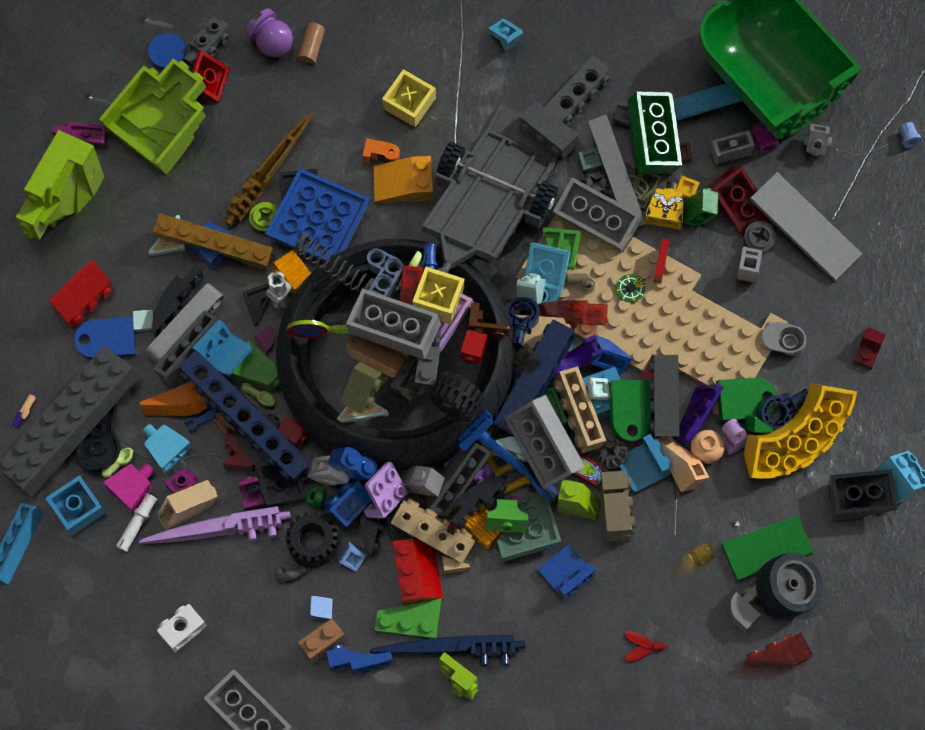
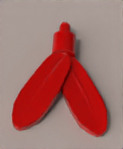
M625 632V637L628 641L640 646L628 652L625 656L626 662H635L653 651H662V649L668 648L667 644H662V642L653 643L652 640L637 632Z

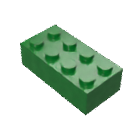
M635 92L627 101L637 173L673 174L682 166L672 92Z

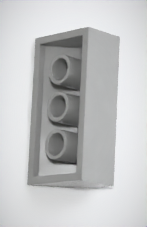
M546 395L529 402L504 418L543 490L585 467Z

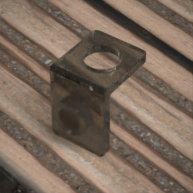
M527 343L513 356V359L528 374L542 362V358Z

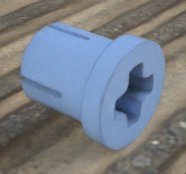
M912 122L906 123V126L903 124L899 127L903 139L902 144L905 148H912L921 143L922 138L917 134Z

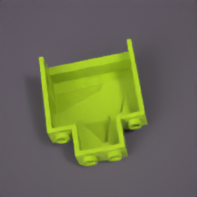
M172 59L161 73L152 67L148 69L143 65L99 118L111 133L166 175L193 141V133L206 117V114L203 112L204 107L195 101L206 88L203 82L204 78L196 71L194 73L188 70L189 66L183 61L177 62L175 59Z
M60 130L57 131L24 188L27 199L18 212L16 219L25 237L29 239L34 237L40 240L48 225L54 228L58 220H63L65 216L73 213L78 214L94 197L105 177L93 145Z

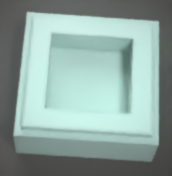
M153 310L133 311L134 332L152 331Z
M589 378L587 380L590 399L608 400L611 398L608 379Z

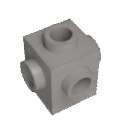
M810 124L809 134L805 133L803 145H806V152L814 156L826 155V150L831 148L832 137H829V126Z

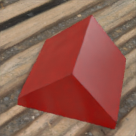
M202 50L198 51L192 73L196 71L204 78L203 82L206 85V88L198 98L219 102L230 68Z

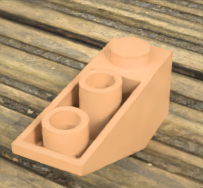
M671 437L657 438L662 447L660 452L670 460L672 465L670 466V472L681 492L694 490L709 478L701 460Z

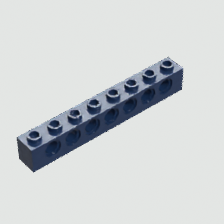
M197 350L179 366L181 378L187 383L190 381L195 386L193 389L201 397L204 395L209 400L208 404L215 411L219 409L224 414L222 418L229 425L233 423L238 428L236 430L243 439L247 437L252 442L250 444L252 448L258 453L262 452L266 456L265 460L272 467L276 466L280 470L279 474L286 481L291 480L294 483L311 467V462ZM198 372H204L206 377L199 380L195 375ZM212 386H218L221 389L216 394L209 391ZM226 400L235 402L231 408H227L223 404ZM247 414L249 419L241 422L238 420V416ZM255 428H261L264 432L260 436H255L252 431ZM269 442H275L278 447L275 450H269L266 445ZM289 456L292 458V461L289 464H283L281 458Z

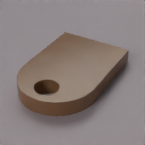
M354 335L347 338L344 347L345 351L354 359L391 378L399 373L408 364L410 357L392 348Z

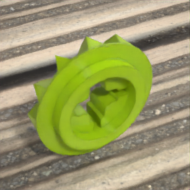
M269 202L255 205L249 215L252 227L257 229L258 232H266L278 208ZM261 212L265 216L270 215L268 217L269 223L265 220L260 221L262 219Z

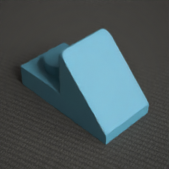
M504 18L488 28L490 34L500 40L505 52L521 42L522 29Z

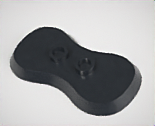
M118 401L76 447L75 458L81 468L86 470L104 469L114 464L118 459L121 447L114 430V419L118 409Z

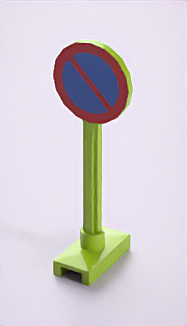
M314 320L295 321L287 326L288 334L300 338H315L326 333L349 334L346 325L327 326L323 322Z

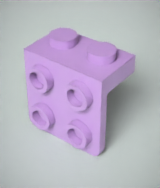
M386 462L366 483L365 487L373 502L364 510L367 518H385L408 494L392 462Z

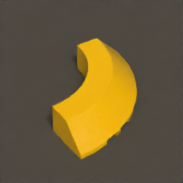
M810 383L809 391L802 407L787 424L771 433L747 435L744 457L749 476L761 479L775 478L781 475H789L791 472L800 468L803 469L813 463L814 459L821 453H825L832 446L833 440L838 433L843 431V425L847 417L851 415L857 391Z

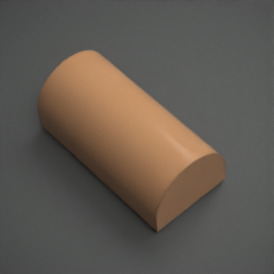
M314 22L306 24L296 57L297 61L315 65L325 33V28L322 25Z

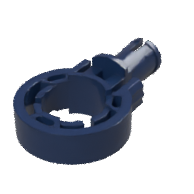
M525 297L513 299L506 307L511 327L514 324L512 345H514L515 350L517 343L518 350L523 349L526 328L528 327L527 334H531L532 328L538 324L540 317L538 304L532 299ZM514 308L516 311L518 309L528 310L532 314L530 317L521 318L514 315Z
M805 388L791 397L789 393H784L781 396L770 395L765 397L758 406V419L774 430L783 427L798 413L796 409L804 403L808 390ZM776 403L780 407L781 417L778 421L770 419L768 415L769 408H766V406H772V404Z

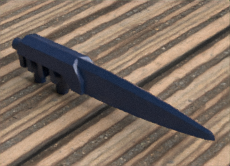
M514 635L441 637L380 646L370 649L369 653L379 654L391 651V655L442 656L445 652L449 656L466 657L470 653L471 658L480 656V666L482 667L488 666V656H492V658L501 656V666H508L509 655L515 657V649H525V640L515 641Z

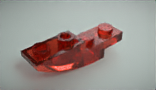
M563 300L543 302L538 305L540 316L564 318L566 324L607 326L608 304H590L588 300Z

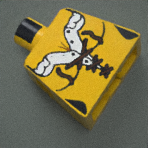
M666 181L664 189H655L645 215V223L681 230L683 222V194L675 192L677 185L675 182Z

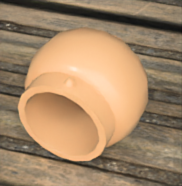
M703 430L693 437L691 452L702 463L712 464L723 456L725 444L722 436L717 432Z

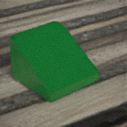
M747 415V431L754 433L773 432L772 428L758 418Z

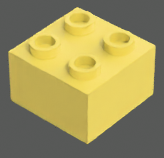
M403 69L382 98L383 109L411 126L416 127L436 99V88Z
M425 267L412 305L436 313L441 322L451 324L464 289L465 279Z

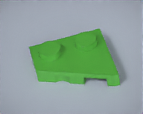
M543 227L548 246L571 251L567 269L575 270L581 232Z

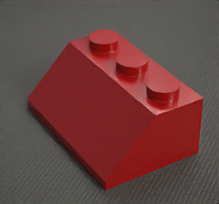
M91 259L49 299V303L54 314L72 329L74 326L80 325L84 317L89 312H93L103 298L106 299L110 296L113 286L108 277Z
M417 538L392 541L403 605L440 598L444 600L435 548Z

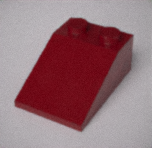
M733 166L705 187L719 193V212L742 237H744L745 230L751 223L768 219L750 201V198L758 190L742 166Z

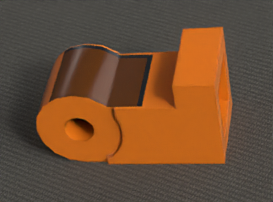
M367 138L362 162L370 164L371 159L385 163L400 160L399 147L388 142Z

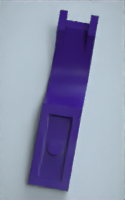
M593 335L586 338L581 345L567 352L553 378L560 371L577 366L581 369L601 356L603 351L602 349L598 350L595 343L597 340L596 336ZM523 368L514 372L515 379L518 375L521 376L524 371Z

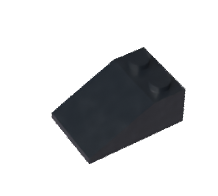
M892 469L830 475L828 484L834 521L857 519L898 509Z

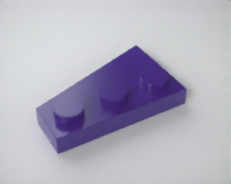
M713 384L695 387L679 426V437H675V441L678 443H689L693 440V437L723 391V386Z

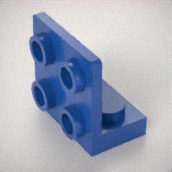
M358 480L341 484L337 488L338 493L334 497L330 496L323 503L324 507L321 509L323 513H331L344 527H347L372 501L367 489Z
M567 545L538 569V572L562 600L565 601L595 576L596 568L591 563L587 566L573 548Z

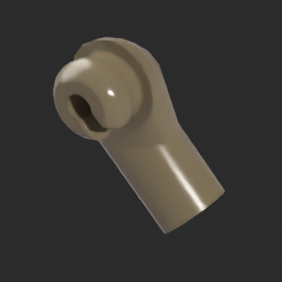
M568 274V284H579L585 291L594 290L595 282L587 274Z

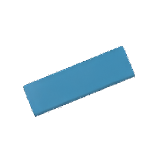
M727 84L673 99L676 121L742 100Z
M20 504L0 544L1 583H10L39 524L43 511L36 506Z

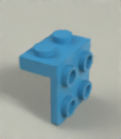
M218 320L192 347L194 351L197 350L224 376H229L253 349L250 344L232 335L221 320Z
M651 434L643 437L644 444L629 451L626 460L619 466L621 471L626 470V477H630L633 492H639L670 476V466H672L670 460L666 455H662L660 452L662 447L657 438L653 439Z

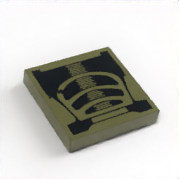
M626 161L625 167L640 209L645 211L661 180V176L654 173H637L636 165ZM611 188L609 196L615 198L613 190Z

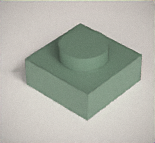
M597 148L578 152L583 173L592 169L602 168Z

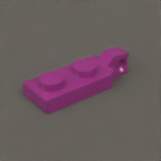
M68 122L64 123V126L53 125L52 133L53 137H55L57 131L60 130L91 145L105 147L108 129L104 125Z

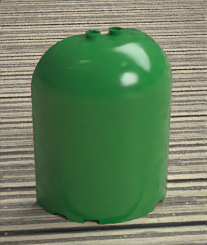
M720 0L705 14L701 22L699 43L704 58L777 139H782L786 134L788 136L795 134L820 117L830 105V102L835 103L844 94L843 91L848 85L853 84L862 70L859 64L800 0H728L725 3Z

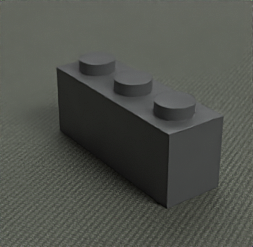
M536 101L519 116L521 129L526 133H531L539 144L546 145L555 156L564 159L579 144L578 134Z

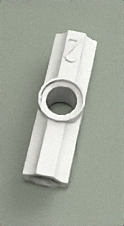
M280 271L271 272L268 276L269 289L266 291V295L272 300L273 306L276 308H286L289 304L288 292L292 287L285 280V275Z

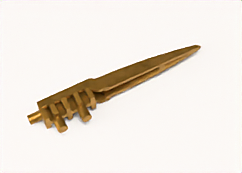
M313 112L308 113L283 138L262 165L253 171L251 178L249 177L247 182L243 184V192H238L230 202L231 207L228 206L226 208L229 216L224 221L228 226H231L235 220L242 222L266 191L271 178L296 144L312 118Z

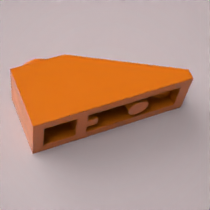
M191 382L139 402L145 416H190L206 410L207 407L203 396L201 397L193 389L195 386Z

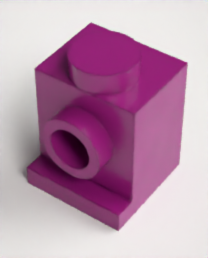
M761 122L752 127L751 137L758 155L777 149L779 140L775 139V136Z
M182 468L170 479H166L164 483L167 489L174 494L196 485L197 477L191 470L186 471ZM182 479H185V483L179 484Z

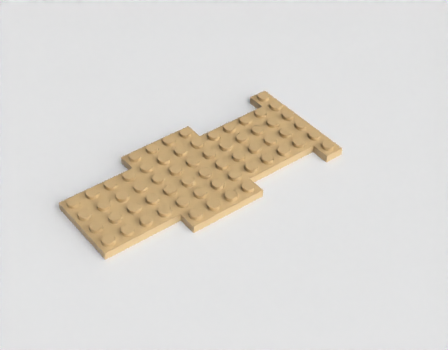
M557 215L554 216L547 227L581 232L575 270L567 269L563 292L555 303L582 317L574 330L577 337L585 340L594 334L609 339L632 357L629 366L641 373L651 357L654 358V355H678L679 372L703 386L716 384L718 380L756 378L772 351L762 341L764 328L774 322L788 324L787 321L770 313L762 328H759L699 295L693 289L702 274L669 256L666 258L662 283L654 282L659 251L635 237L631 239L624 252ZM544 233L538 244L547 245ZM528 258L516 275V281L525 276ZM568 274H587L595 282L594 290L585 291L579 284H568ZM634 274L644 281L645 293L641 299L635 302H627L618 296L616 284L624 275ZM717 401L712 409V413L720 417Z

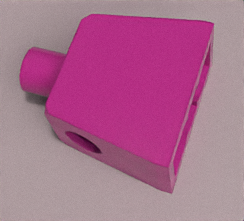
M147 463L139 471L132 464H129L103 483L106 489L133 514L135 508H138L145 494H149L152 490V485L147 479L155 471Z

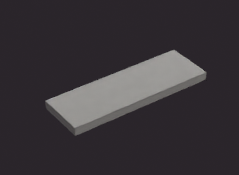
M778 172L750 198V201L834 282L862 255L845 236Z

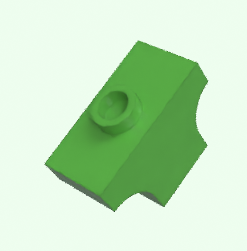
M497 499L495 509L487 511L484 523L485 531L525 533L529 521L528 514L518 509L517 500Z

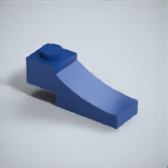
M342 645L333 646L329 651H326L331 672L351 667L353 674L393 664L391 651L379 654H362L349 651L346 646L342 647Z

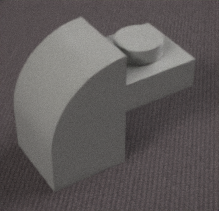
M743 247L736 279L756 283L762 250Z
M756 584L752 588L748 586L741 594L743 597L736 592L729 606V615L732 622L744 634L759 620L761 615L750 605L758 597Z

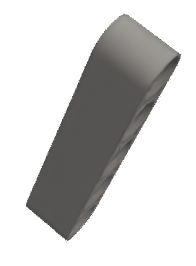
M209 283L206 284L148 346L145 355L157 364L204 310L212 314L224 300V295Z

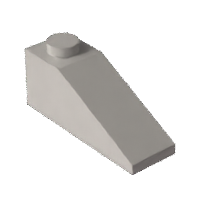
M413 466L409 469L397 471L407 492L438 497L446 479L430 467Z

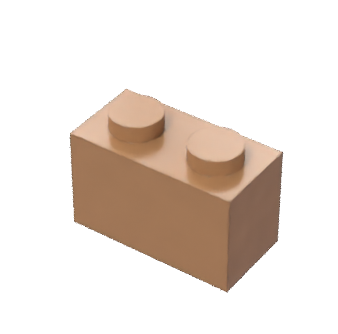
M331 618L300 640L298 644L310 663L313 664L327 654L326 651H329L331 647L345 641V636Z

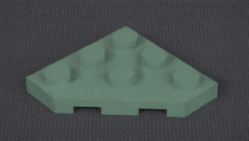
M538 491L525 495L519 510L528 514L529 521L526 532H504L497 540L503 562L562 545L549 500Z

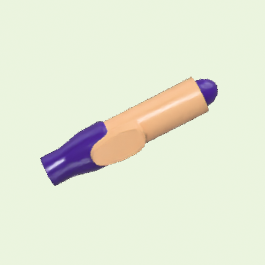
M34 392L28 395L20 411L17 413L12 424L14 427L18 428L28 416L29 409L36 399Z

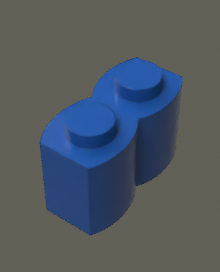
M350 447L333 449L328 464L333 469L341 472L344 471L349 478L356 481L371 479L378 466L374 460L361 456L357 450Z

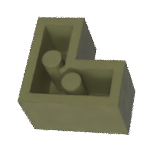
M362 362L358 363L352 370L340 403L362 414L366 409H371L375 398H373L374 393L379 390L381 385L384 386L389 376Z

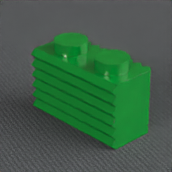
M702 188L699 193L691 195V198L683 203V223L700 227L718 215L719 193L712 191L710 188Z

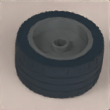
M786 553L772 558L760 568L757 574L756 590L758 598L764 608L775 616L789 618L801 615L811 610L820 600L823 590L821 574L813 561L802 554Z

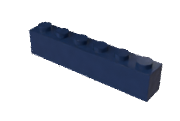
M554 319L544 328V336L541 341H537L532 357L528 358L524 363V371L521 376L518 375L516 377L512 392L506 395L503 402L504 406L493 419L494 426L510 436L514 435L504 418L529 402L543 396L577 336L574 329Z

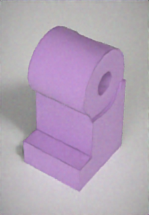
M736 419L726 422L722 427L724 432L723 440L725 450L731 456L745 447L747 438L745 430L740 427Z

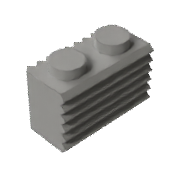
M746 130L711 140L710 151L715 165L718 166V164L722 165L726 161L733 162L737 158L751 156L754 142L750 131Z

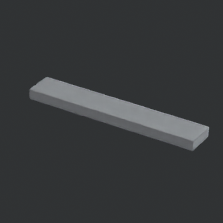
M607 115L588 121L616 201L640 214L642 220L639 226L645 225V220Z

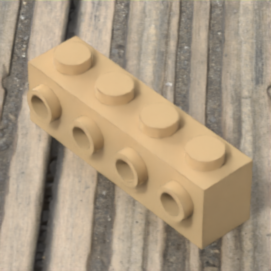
M578 366L560 371L554 379V388L556 392H559L562 409L568 415V425L574 431L576 446L580 448L582 453L601 448L606 439Z
M403 498L391 519V524L463 563L475 542V538L472 537L473 534L466 529H462V531L458 529L454 535L446 531L450 520H442L436 517L437 513L427 508L424 510L419 507L420 504L415 500Z

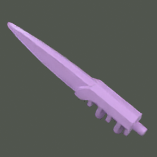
M278 506L233 513L169 529L143 538L139 541V544L180 542L224 535L230 536L235 535L237 531L240 535H244V532H247L248 540L253 542L257 540L256 531L264 532V529H268L269 538L277 537L276 527L281 529V520L291 519L290 511L279 512Z

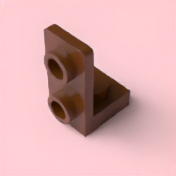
M471 302L469 330L490 334L497 338H504L510 335L509 325L482 323L483 311L480 310L479 303Z

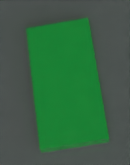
M798 515L722 543L723 550L737 582L757 575L760 568L766 562L779 555L799 553L803 556H808L814 552Z

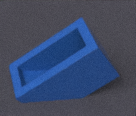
M595 335L597 338L595 343L598 350L602 349L603 354L590 363L604 369L616 367L617 372L622 374L632 361V357L609 339Z

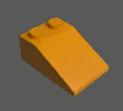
M431 156L408 157L373 166L375 203L433 201Z

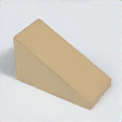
M442 556L444 574L470 570L469 564L460 563L457 560Z

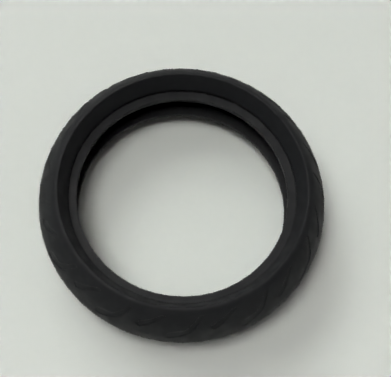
M398 238L365 242L352 246L333 256L326 264L325 270L328 271L336 258L340 256L338 264L332 270V275H335L342 263L347 260V264L339 273L338 279H342L349 267L354 265L352 271L345 279V284L349 283L355 272L360 269V273L352 282V288L358 285L364 274L367 273V276L361 285L368 283L371 278L378 276L368 268L367 254L370 250L380 249L398 258L403 266H408L417 251L421 252L422 255L419 263L421 264L424 257V244L428 242ZM436 245L435 259L437 268H441L443 266L441 247ZM375 258L371 262L379 263L381 259ZM466 260L450 269L448 273L465 279L462 294L473 299L474 303H479L480 310L483 311L482 323L510 326V335L504 338H497L486 334L487 344L480 372L474 383L484 395L485 402L473 421L484 410L491 414L493 421L497 412L502 408L504 399L512 384L516 357L515 347L512 345L513 328L511 327L506 307L497 291L485 276ZM317 267L302 282L291 298L282 317L277 337L276 368L279 384L289 409L299 424L315 441L330 452L333 449L344 447L353 448L361 456L374 460L378 465L377 469H380L386 462H392L396 470L409 469L413 466L424 467L455 455L460 449L458 445L461 442L458 438L472 422L459 421L446 415L436 422L417 429L382 431L359 425L353 421L342 423L337 420L340 413L323 398L310 372L309 356L313 338L295 337L287 332L288 324L295 321L314 320L320 322L328 309L343 295L351 291L350 284L345 286L343 280L337 281V275L331 277L330 271L324 272V267ZM392 267L389 271L395 272L399 269L396 267Z

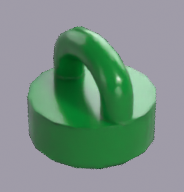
M312 487L306 494L307 503L314 507L322 508L327 490L321 487ZM316 492L314 500H312L311 495Z

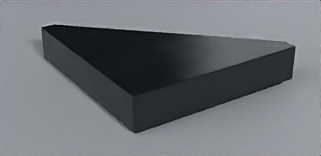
M269 283L242 292L254 326L259 324L271 300L266 295Z

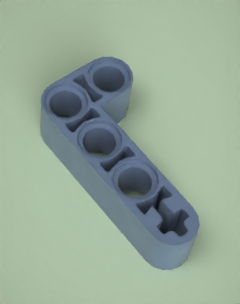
M372 249L367 254L368 268L378 276L369 291L390 298L402 277L403 264L398 258L380 249ZM375 258L381 259L379 263L371 262ZM392 267H396L399 269L397 272L394 273L389 271ZM381 284L389 285L386 289L379 288Z

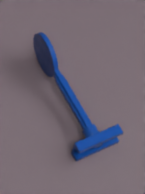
M484 410L458 438L461 442L458 446L463 451H466L476 440L481 444H485L519 473L527 476L534 488L543 497L551 502L558 500L559 495L553 485L543 490L533 470L529 471L523 463L494 441L486 432L493 424L492 416L488 411Z

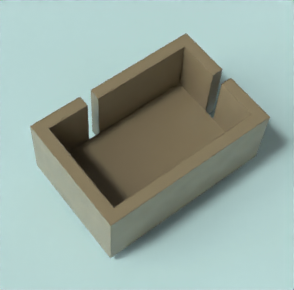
M626 470L601 472L600 494L605 543L630 541L631 534H634L635 518L630 516L633 509L632 496L628 497L630 495L631 479L626 477Z

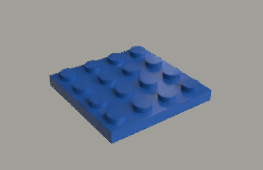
M299 168L265 236L294 249L298 240L304 234L309 235L308 243L312 239H314V243L306 254L311 256L317 244L321 243L319 250L313 257L318 259L323 249L327 247V252L320 259V261L325 262L331 252H334L333 256H335L339 252L346 250L371 200L369 197Z

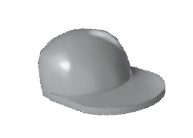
M774 322L764 328L762 341L770 350L782 352L788 356H795L804 350L806 335L798 326Z

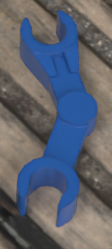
M210 407L206 414L197 418H187L184 422L185 425L191 422L195 424L193 427L188 428V431L195 432L199 425L212 421L218 410L215 411Z

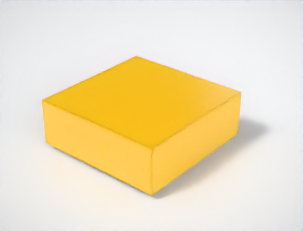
M681 176L675 192L682 193L683 198L688 200L691 198V195L696 194L700 182Z

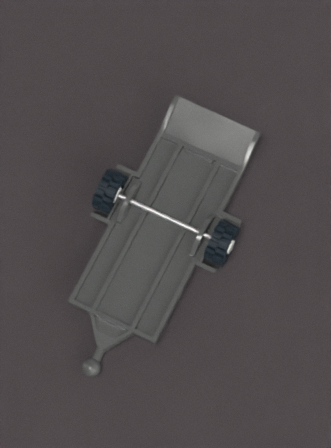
M500 104L488 128L472 152L451 141L445 147L438 163L435 182L437 185L446 188V191L421 228L422 232L439 239L443 266L436 270L448 273L450 269L474 255L494 263L498 255L501 256L502 250L510 236L514 235L515 229L523 216L525 217V223L540 228L548 217L559 189L545 181L556 165L559 156L553 155L546 145L539 144L531 133H526L521 129L519 116L522 113Z

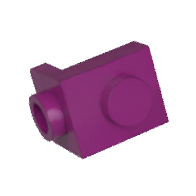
M245 477L238 482L245 510L264 506L263 497L260 492L247 494L246 486L258 484L257 477Z

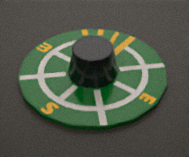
M627 274L618 280L616 291L622 300L635 302L643 297L645 283L639 276Z

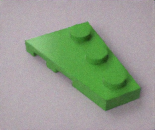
M442 598L377 610L375 632L424 639L437 638Z

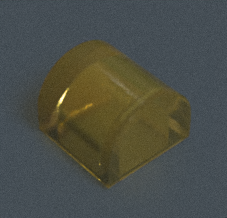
M707 542L692 549L689 552V556L694 565L698 566L714 559L715 553L711 544Z

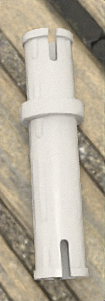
M146 493L139 507L135 508V514L116 544L118 549L124 552L128 551L145 519L148 520L149 518L148 514L157 501L154 496H149Z

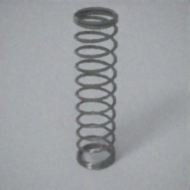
M304 234L298 240L294 248L295 253L298 255L304 254V258L306 260L310 259L311 264L317 263L318 268L324 267V272L330 271L331 277L337 275V281L343 280L345 286L350 284V289L354 290L357 288L356 292L360 294L358 289L365 280L367 273L362 276L358 285L352 288V282L360 273V269L355 272L352 280L345 284V279L352 271L354 265L349 267L342 279H338L339 273L347 264V260L342 263L338 272L332 275V270L338 264L341 257L338 256L332 267L326 271V264L331 260L334 252L329 254L325 264L319 266V261L327 252V247L323 249L318 260L312 262V258L319 250L321 243H318L312 255L306 258V252L313 245L314 239L308 243L309 235ZM371 278L364 289L368 290L375 279Z

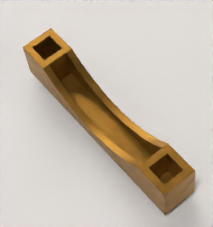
M161 213L158 215L153 230L154 237L172 243L207 249L264 271L268 270L273 254L272 247Z

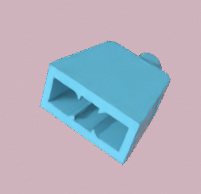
M149 424L142 431L148 438L144 442L147 452L164 474L192 449L190 442L166 425H162L156 430Z

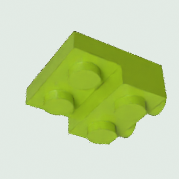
M444 652L439 658L440 668L442 669L440 672L448 679H451L452 692L456 696L472 700L478 692L477 677Z

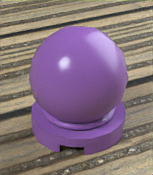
M271 9L262 10L260 12L262 15L256 21L252 19L244 31L247 35L245 38L251 43L256 42L259 50L266 56L281 57L292 47V31L286 23L277 20V15Z

